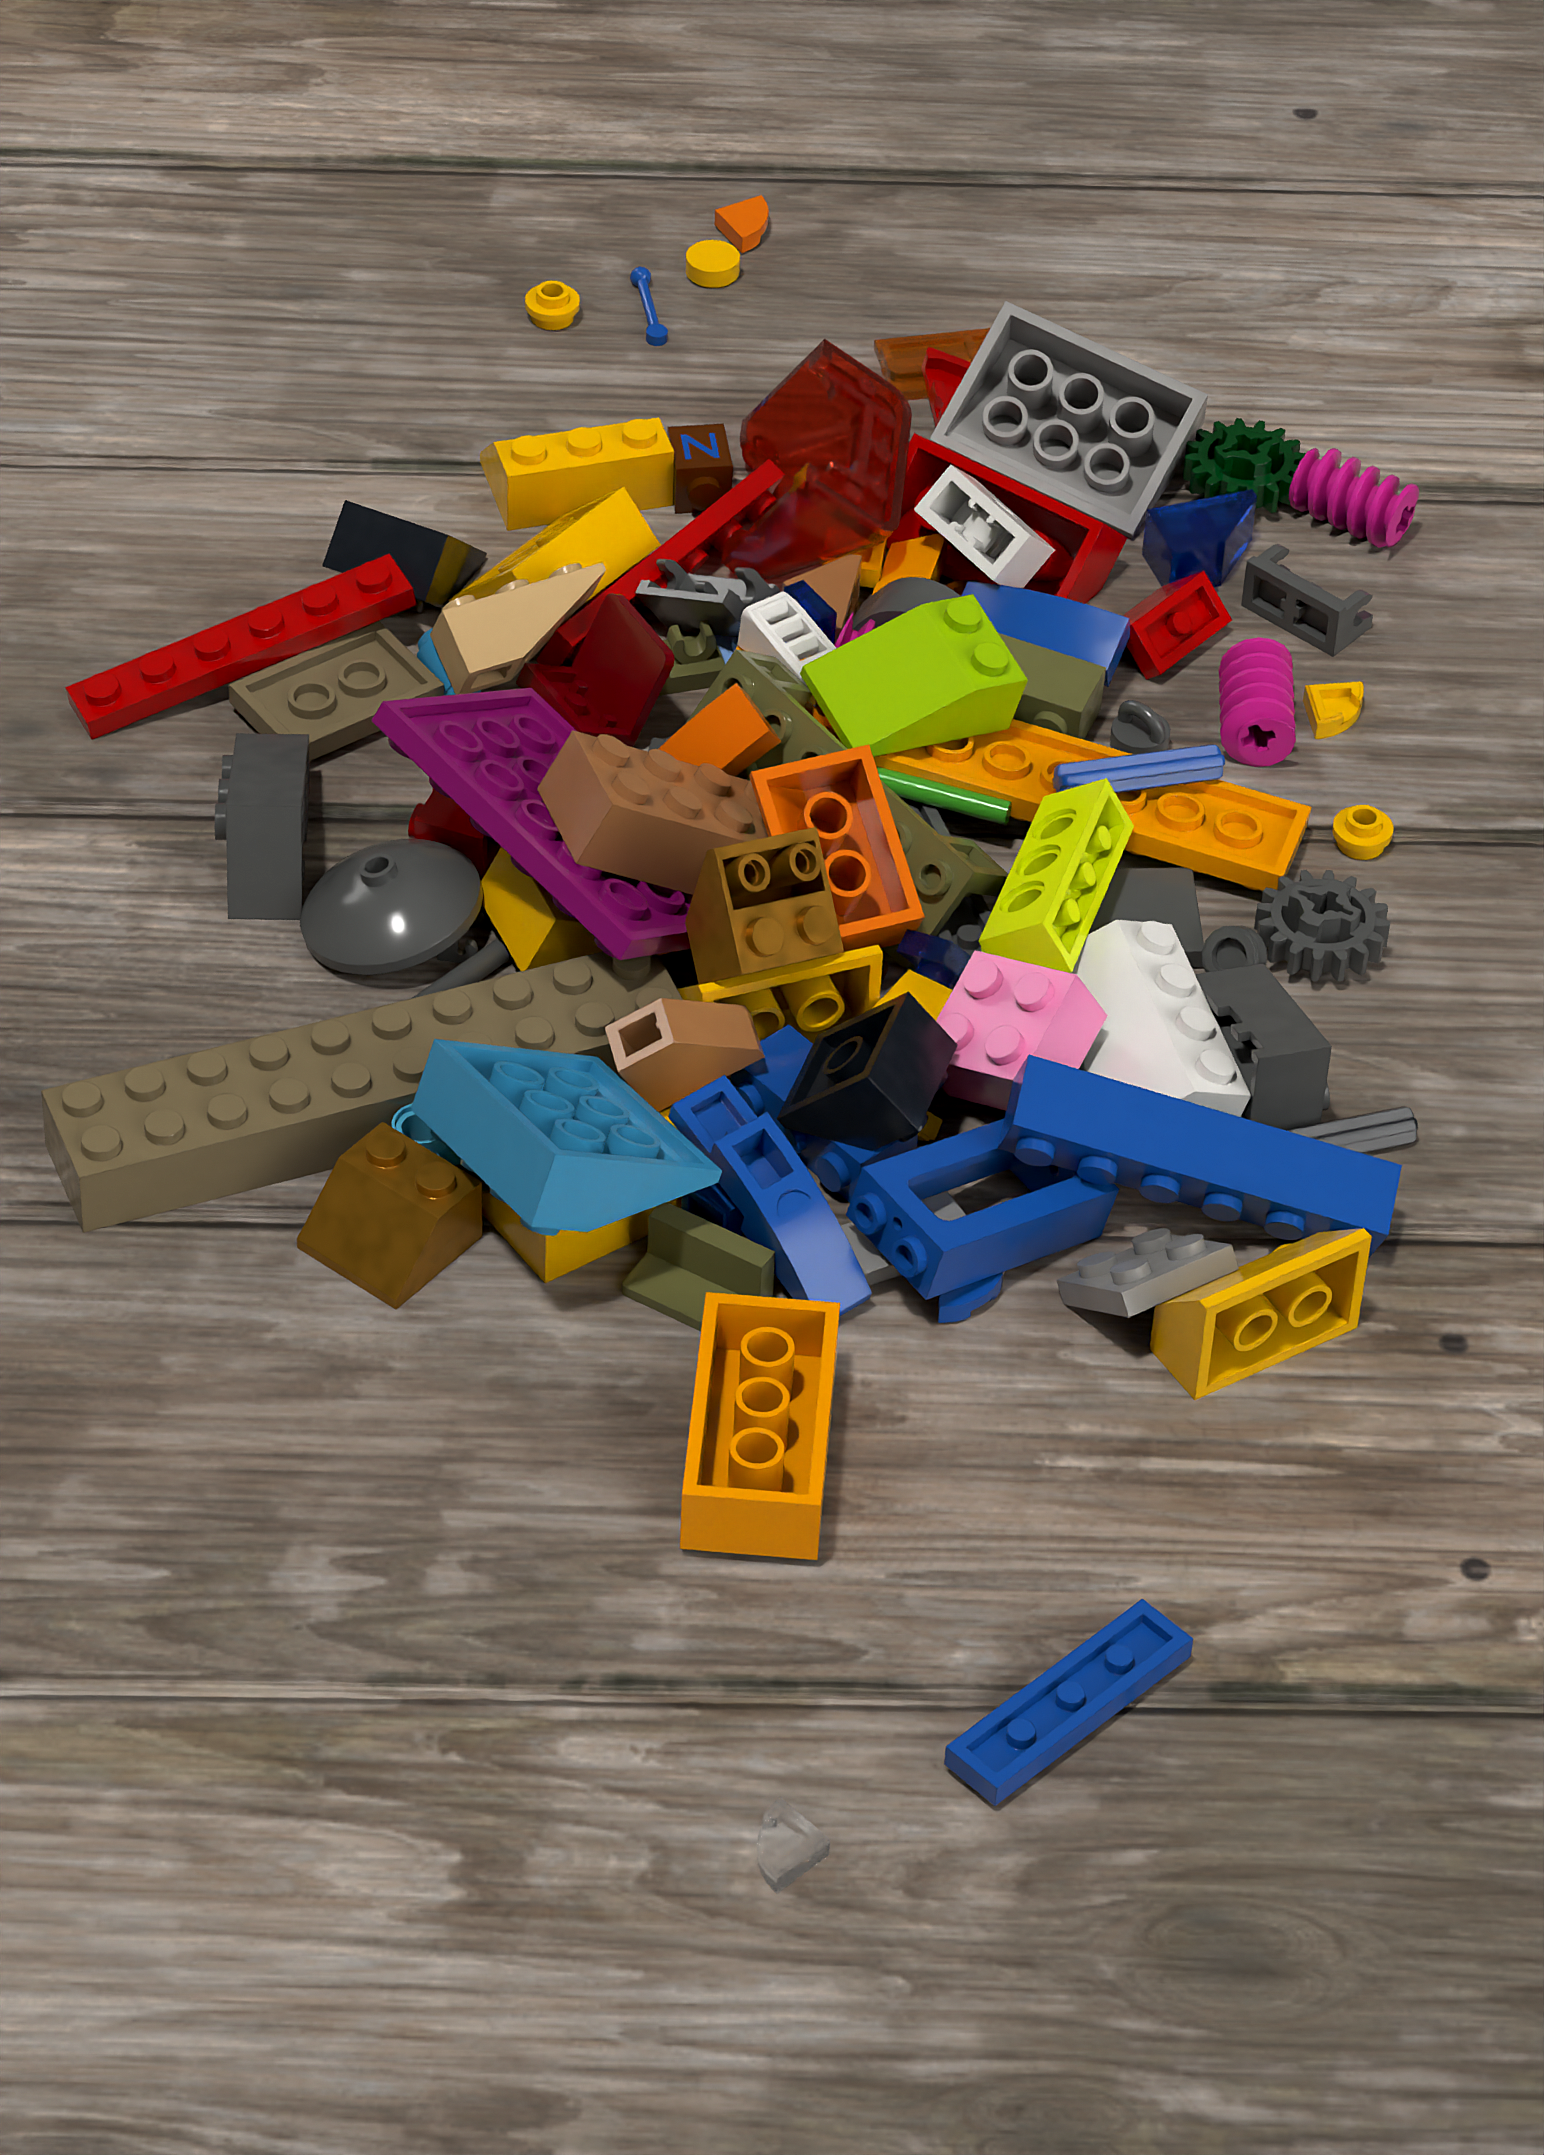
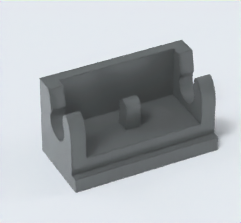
M1280 544L1271 546L1258 557L1252 556L1246 562L1241 606L1332 657L1371 628L1373 615L1365 610L1358 613L1362 606L1367 605L1373 597L1371 594L1363 590H1357L1343 601L1328 593L1322 587L1292 573L1284 565L1276 564L1289 553V549Z
M658 559L656 564L659 570L664 571L667 575L668 583L666 589L661 588L652 581L641 580L635 592L668 629L670 626L678 625L680 631L700 633V621L707 620L714 635L738 637L743 610L754 603L780 593V590L775 584L766 583L751 568L737 567L735 573L738 579L687 574L676 561Z

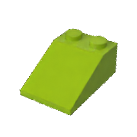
M973 594L921 604L805 664L800 672L802 679L842 744L847 749L869 744L873 757L1009 729L1028 681Z

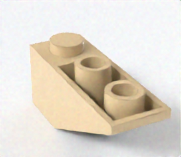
M603 562L582 568L579 563L569 564L554 571L545 580L529 584L528 580L520 579L502 586L494 595L476 600L473 595H466L447 603L442 608L430 633V637L455 694L472 693L511 681L523 668L524 664L528 663L551 639L555 631L567 622L593 594L606 571Z

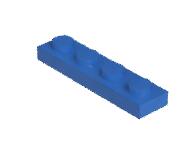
M1141 1599L948 1744L945 1749L944 1765L996 1806L1191 1657L1193 1638L1148 1602Z

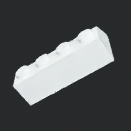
M1115 920L1088 934L1073 971L1070 973L1076 974L1108 1016L1079 1069L1241 1117L1251 1094L1172 924H1162L1156 921Z

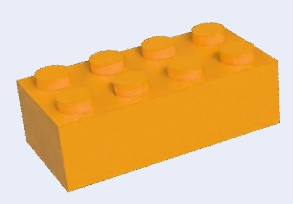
M706 1292L682 1488L680 1549L808 1560L818 1559L837 1359L840 1303Z

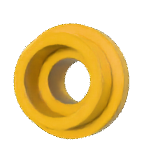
M550 280L542 282L531 288L525 296V309L530 315L531 321L537 327L546 330H560L568 327L573 322L574 316L580 308L579 294L573 288L560 281Z
M1356 805L1347 807L1337 813L1333 820L1332 833L1337 841L1339 850L1343 854L1353 859L1369 860L1378 857L1384 851V848L1389 845L1392 840L1394 827L1391 819L1384 812L1373 806Z

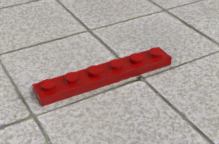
M770 459L764 462L560 626L536 661L539 664L566 666L570 662L573 663L608 594L624 595L632 606L637 609L640 605H645L635 594L641 580L652 581L661 588L666 589L668 583L667 575L664 571L659 570L656 564L658 559L674 560L687 574H694L708 559L709 556L706 552L714 546L719 552L723 551L743 530V527L740 525L741 523L749 519L753 524H756L774 507L778 499L772 493L785 474Z
M389 553L67 686L65 688L69 703L89 737L93 740L417 605L414 590Z

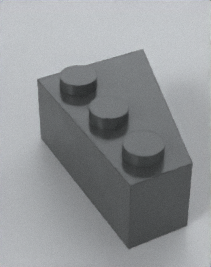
M236 733L233 755L222 756V779H219L218 803L215 804V840H226L228 919L300 920L303 907L302 880H305V860H302L303 843L307 841L310 794L309 734Z
M1264 963L1195 974L1251 1094L1241 1117L1282 1130L1321 1123L1322 1111L1327 1110L1330 1105L1327 1076L1332 1046Z

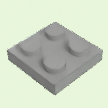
M1160 1228L1137 1235L1132 1239L1133 1247L1118 1254L1102 1252L1080 1260L1077 1263L1078 1271L1056 1281L1064 1305L1131 1317L1239 1270L1231 1244L1204 1240L1202 1234L1173 1235L1169 1229Z

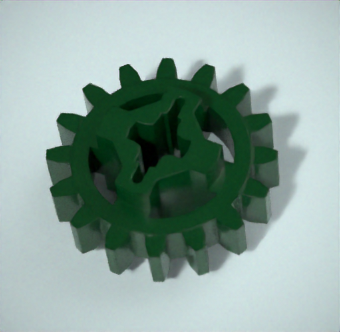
M1236 418L1234 425L1228 427L1220 421H1216L1213 424L1212 433L1199 429L1196 431L1195 441L1187 442L1183 480L1190 481L1189 491L1191 494L1205 493V505L1210 506L1217 502L1224 503L1225 513H1232L1236 507H1244L1248 516H1254L1256 509L1264 507L1270 513H1274L1277 511L1278 501L1291 505L1288 499L1290 485L1294 473L1306 453L1299 452L1300 441L1298 439L1284 441L1285 429L1279 428L1272 432L1266 431L1265 421L1259 420L1254 427H1246L1242 418Z

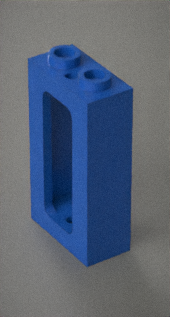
M1004 1119L862 1167L846 1216L927 1300L1100 1237L1119 1188L1114 1183L1099 1185L1087 1182L1078 1176L1077 1171L1059 1166L1058 1173L1055 1165L1052 1164L1048 1166L1029 1165L1018 1160L1014 1153L998 1149ZM1008 1169L1031 1191V1193L950 1221L938 1218L921 1201L922 1199Z

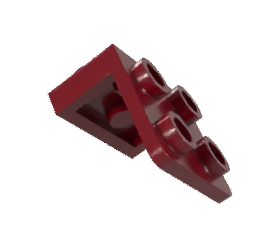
M610 593L605 597L571 667L525 663L516 680V684L520 688H532L578 732L595 737L601 734L610 735L620 740L626 746L633 747L669 677L675 658L672 650L625 596Z

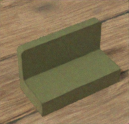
M666 1202L658 1205L648 1216V1251L622 1281V1294L701 1331L706 1292L773 1297L775 1251Z

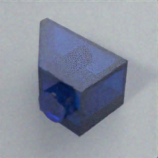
M1253 489L1146 510L1142 555L1161 587L1203 570L1213 587L1222 585L1252 541L1257 495Z

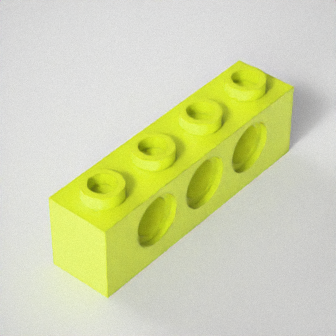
M1107 778L1043 797L979 938L982 952L1068 973L1073 971L1134 828L1131 819Z

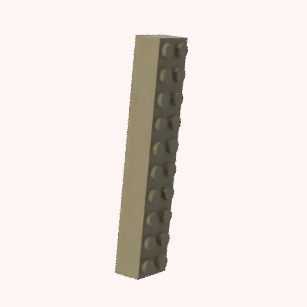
M602 951L41 1090L45 1145L84 1233L333 1169L338 1158L381 1122L391 1126L394 1114L400 1108L413 1103L434 1039L599 1057L622 1078L617 1071L605 1027L659 998L683 999L658 954L618 960Z

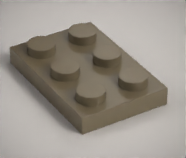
M380 621L229 684V703L260 734H309V761L380 731L371 720L382 701L444 696V683Z

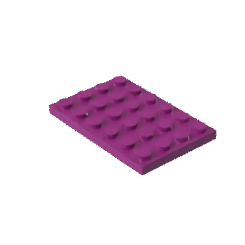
M532 688L382 701L371 721L389 738L388 743L391 748L398 754L411 759L429 776V783L437 792L452 798L470 816V823L476 830L493 838L511 855L512 864L520 872L535 878L553 896L552 901L560 911L576 918L595 936L594 942L599 949L618 960L691 949L685 919L693 895L575 863L537 788L572 730H577Z

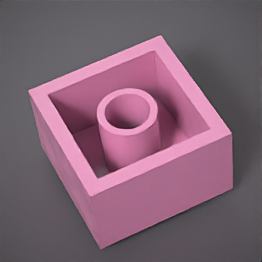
M975 950L936 1020L958 1044L946 1069L948 1078L942 1088L948 1096L1006 1111L1013 1079L1029 1054L1079 1069L1108 1015L1076 974Z

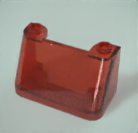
M826 339L802 360L742 420L739 439L742 457L746 464L752 470H756L770 459L785 476L772 493L778 501L748 531L737 530L726 539L723 546L721 563L728 567L734 575H736L735 569L737 567L754 569L766 582L879 545L898 529L901 519L912 421L911 407L901 391Z

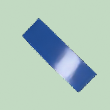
M967 582L962 596L972 594L975 596L998 633L1106 667L1104 686L1109 687L1130 638L1129 618L1055 595L998 584Z

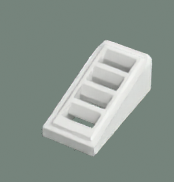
M784 591L746 607L742 612L737 645L744 651L776 657L805 685L806 683L800 675L802 667L836 649L801 605ZM812 695L808 702L814 707L819 706Z

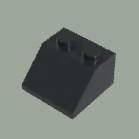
M345 500L322 566L341 574L390 553L414 590L417 605L408 609L422 614L425 603L441 609L449 603L448 600L459 593L483 565L487 553L448 534Z
M908 991L818 1034L782 1106L777 1120L784 1128L869 1151L876 1150L896 1140L906 1142L915 1137L926 1125L929 1118L927 1110L935 1093L944 1085L948 1078L946 1069L958 1044Z

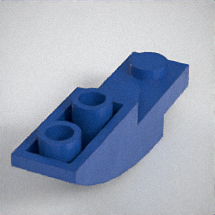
M726 1075L672 1104L668 1116L669 1119L690 1142L722 1170L718 1183L744 1216L740 1229L749 1240L775 1251L774 1274L793 1299L840 1303L839 1317L870 1299L871 1289L843 1229L810 1172L768 1112L757 1117Z

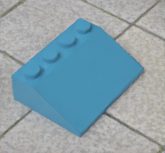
M434 1039L411 1110L431 1129V1135L438 1141L447 1144L461 1158L460 1164L464 1168L476 1173L490 1187V1193L495 1198L507 1203L521 1217L520 1222L524 1227L542 1235L554 1236L559 1233V1230L589 1232L719 1182L722 1170L599 1057Z

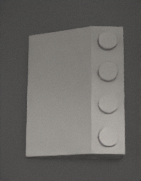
M1005 301L929 440L1092 517L1122 535L1133 539L1183 463L1187 442L1194 441L1196 431L1201 429L1205 420L1208 394Z

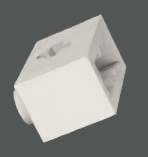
M951 464L914 508L921 517L980 570L1000 585L1024 588L1055 551L1053 547L981 483Z

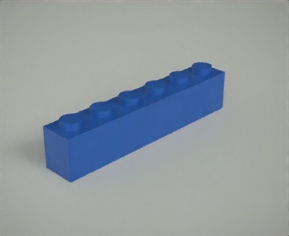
M1030 1054L1013 1079L998 1143V1149L1014 1153L1018 1160L1033 1166H1048L1052 1164L1077 1171L1078 1176L1087 1182L1099 1185L1116 1183L1137 1189L1143 1197L1154 1202L1173 1203L1177 1201L1202 1209L1205 1215L1215 1220L1227 1222L1242 1220L1262 1226L1268 1234L1280 1239H1304L1318 1232L1364 1228L1372 1236L1368 1258H1370L1389 1234L1402 1165Z

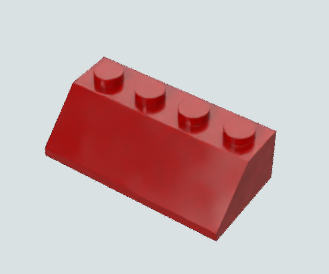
M916 433L913 434L865 532L886 534L888 549H890L892 543L940 534L914 508L951 464L975 478L1055 549L1023 589L1055 595L1084 604L1102 590L1127 537L1092 517ZM947 540V562L942 575L954 581L975 580L981 583L998 584Z

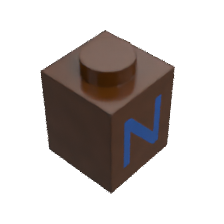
M724 423L667 427V436L674 450L675 514L703 512L732 489L733 464Z

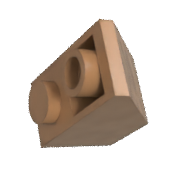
M659 998L605 1027L618 1073L632 1089L658 1112L721 1076L726 1075L727 1077L765 1057L752 1015L745 1005Z

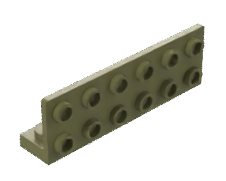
M736 649L687 720V722L735 683L751 697L782 742L735 776L750 780L749 775L751 771L847 749L804 708L812 693L799 678L776 657ZM881 780L925 916L910 941L883 947L882 949L901 967L914 968L963 897H971L972 894L998 897L1008 873L973 840L938 834Z

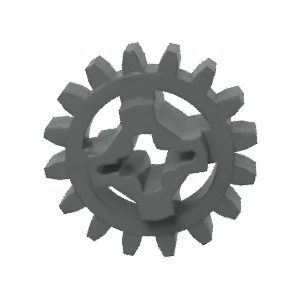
M1301 870L1299 882H1294L1285 876H1281L1278 878L1277 890L1272 888H1265L1263 890L1262 903H1257L1254 929L1257 930V934L1263 939L1266 948L1269 947L1267 960L1270 963L1285 959L1288 961V974L1293 975L1300 969L1310 971L1311 981H1318L1322 972H1331L1337 981H1344L1345 969L1350 968L1355 973L1363 975L1366 973L1368 961L1375 963L1381 961L1383 947H1387L1391 922L1386 920L1388 906L1385 903H1375L1377 891L1374 888L1358 891L1356 889V877L1350 876L1342 882L1334 879L1332 870H1326L1322 879H1314L1307 870Z

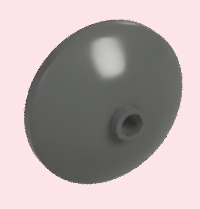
M398 839L381 842L345 857L319 879L303 904L300 915L301 932L310 953L322 964L332 969L360 975L395 972L423 963L442 953L458 941L474 923L480 911L483 900V887L476 866L464 853L456 848L425 839Z

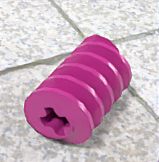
M1313 448L1307 451L1300 461L1290 485L1288 499L1291 507L1300 512L1309 511L1310 515L1317 520H1328L1330 525L1339 530L1348 528V532L1358 539L1367 537L1368 542L1378 548L1384 546L1392 547L1397 544L1412 522L1419 497V487L1410 483L1402 490L1400 495H1397L1400 479L1393 474L1387 476L1381 485L1378 486L1380 469L1373 465L1368 467L1359 477L1361 461L1358 458H1349L1340 469L1342 454L1338 449L1332 448L1328 450L1322 459H1319L1318 449Z
M1257 637L1243 640L1231 646L1222 656L1218 668L1222 746L1229 756L1242 764L1253 767L1271 766L1283 761L1292 752L1296 742L1292 655L1285 645L1273 639Z

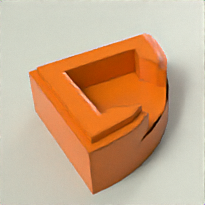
M762 195L716 209L714 225L741 253L749 251L760 243L761 235L767 228L769 215L767 202Z

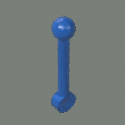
M636 267L631 271L630 280L639 289L649 325L646 328V341L653 346L664 345L667 342L668 329L664 325L659 324L648 285L651 281V273L645 267Z

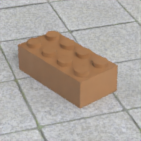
M572 730L537 788L576 864L691 895L694 894L707 850L768 837L750 780L728 775L712 764L703 763L697 766L676 760L667 752L659 749H651L647 752L626 746L620 740L606 734L595 737Z

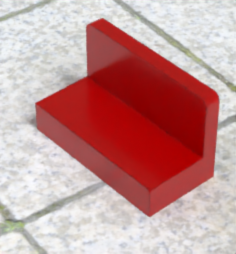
M1204 570L1160 587L1122 615L1130 619V638L1126 646L1146 680L1164 673L1232 621L1231 616Z

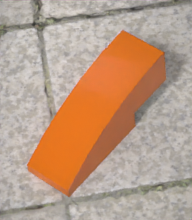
M735 683L675 732L659 750L667 752L676 760L697 766L703 763L712 764L723 770L726 774L736 776L782 741L751 697Z

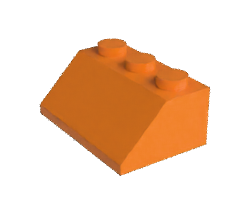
M870 745L751 771L749 775L768 837L817 827L844 951L879 945L880 948L910 941L925 916Z

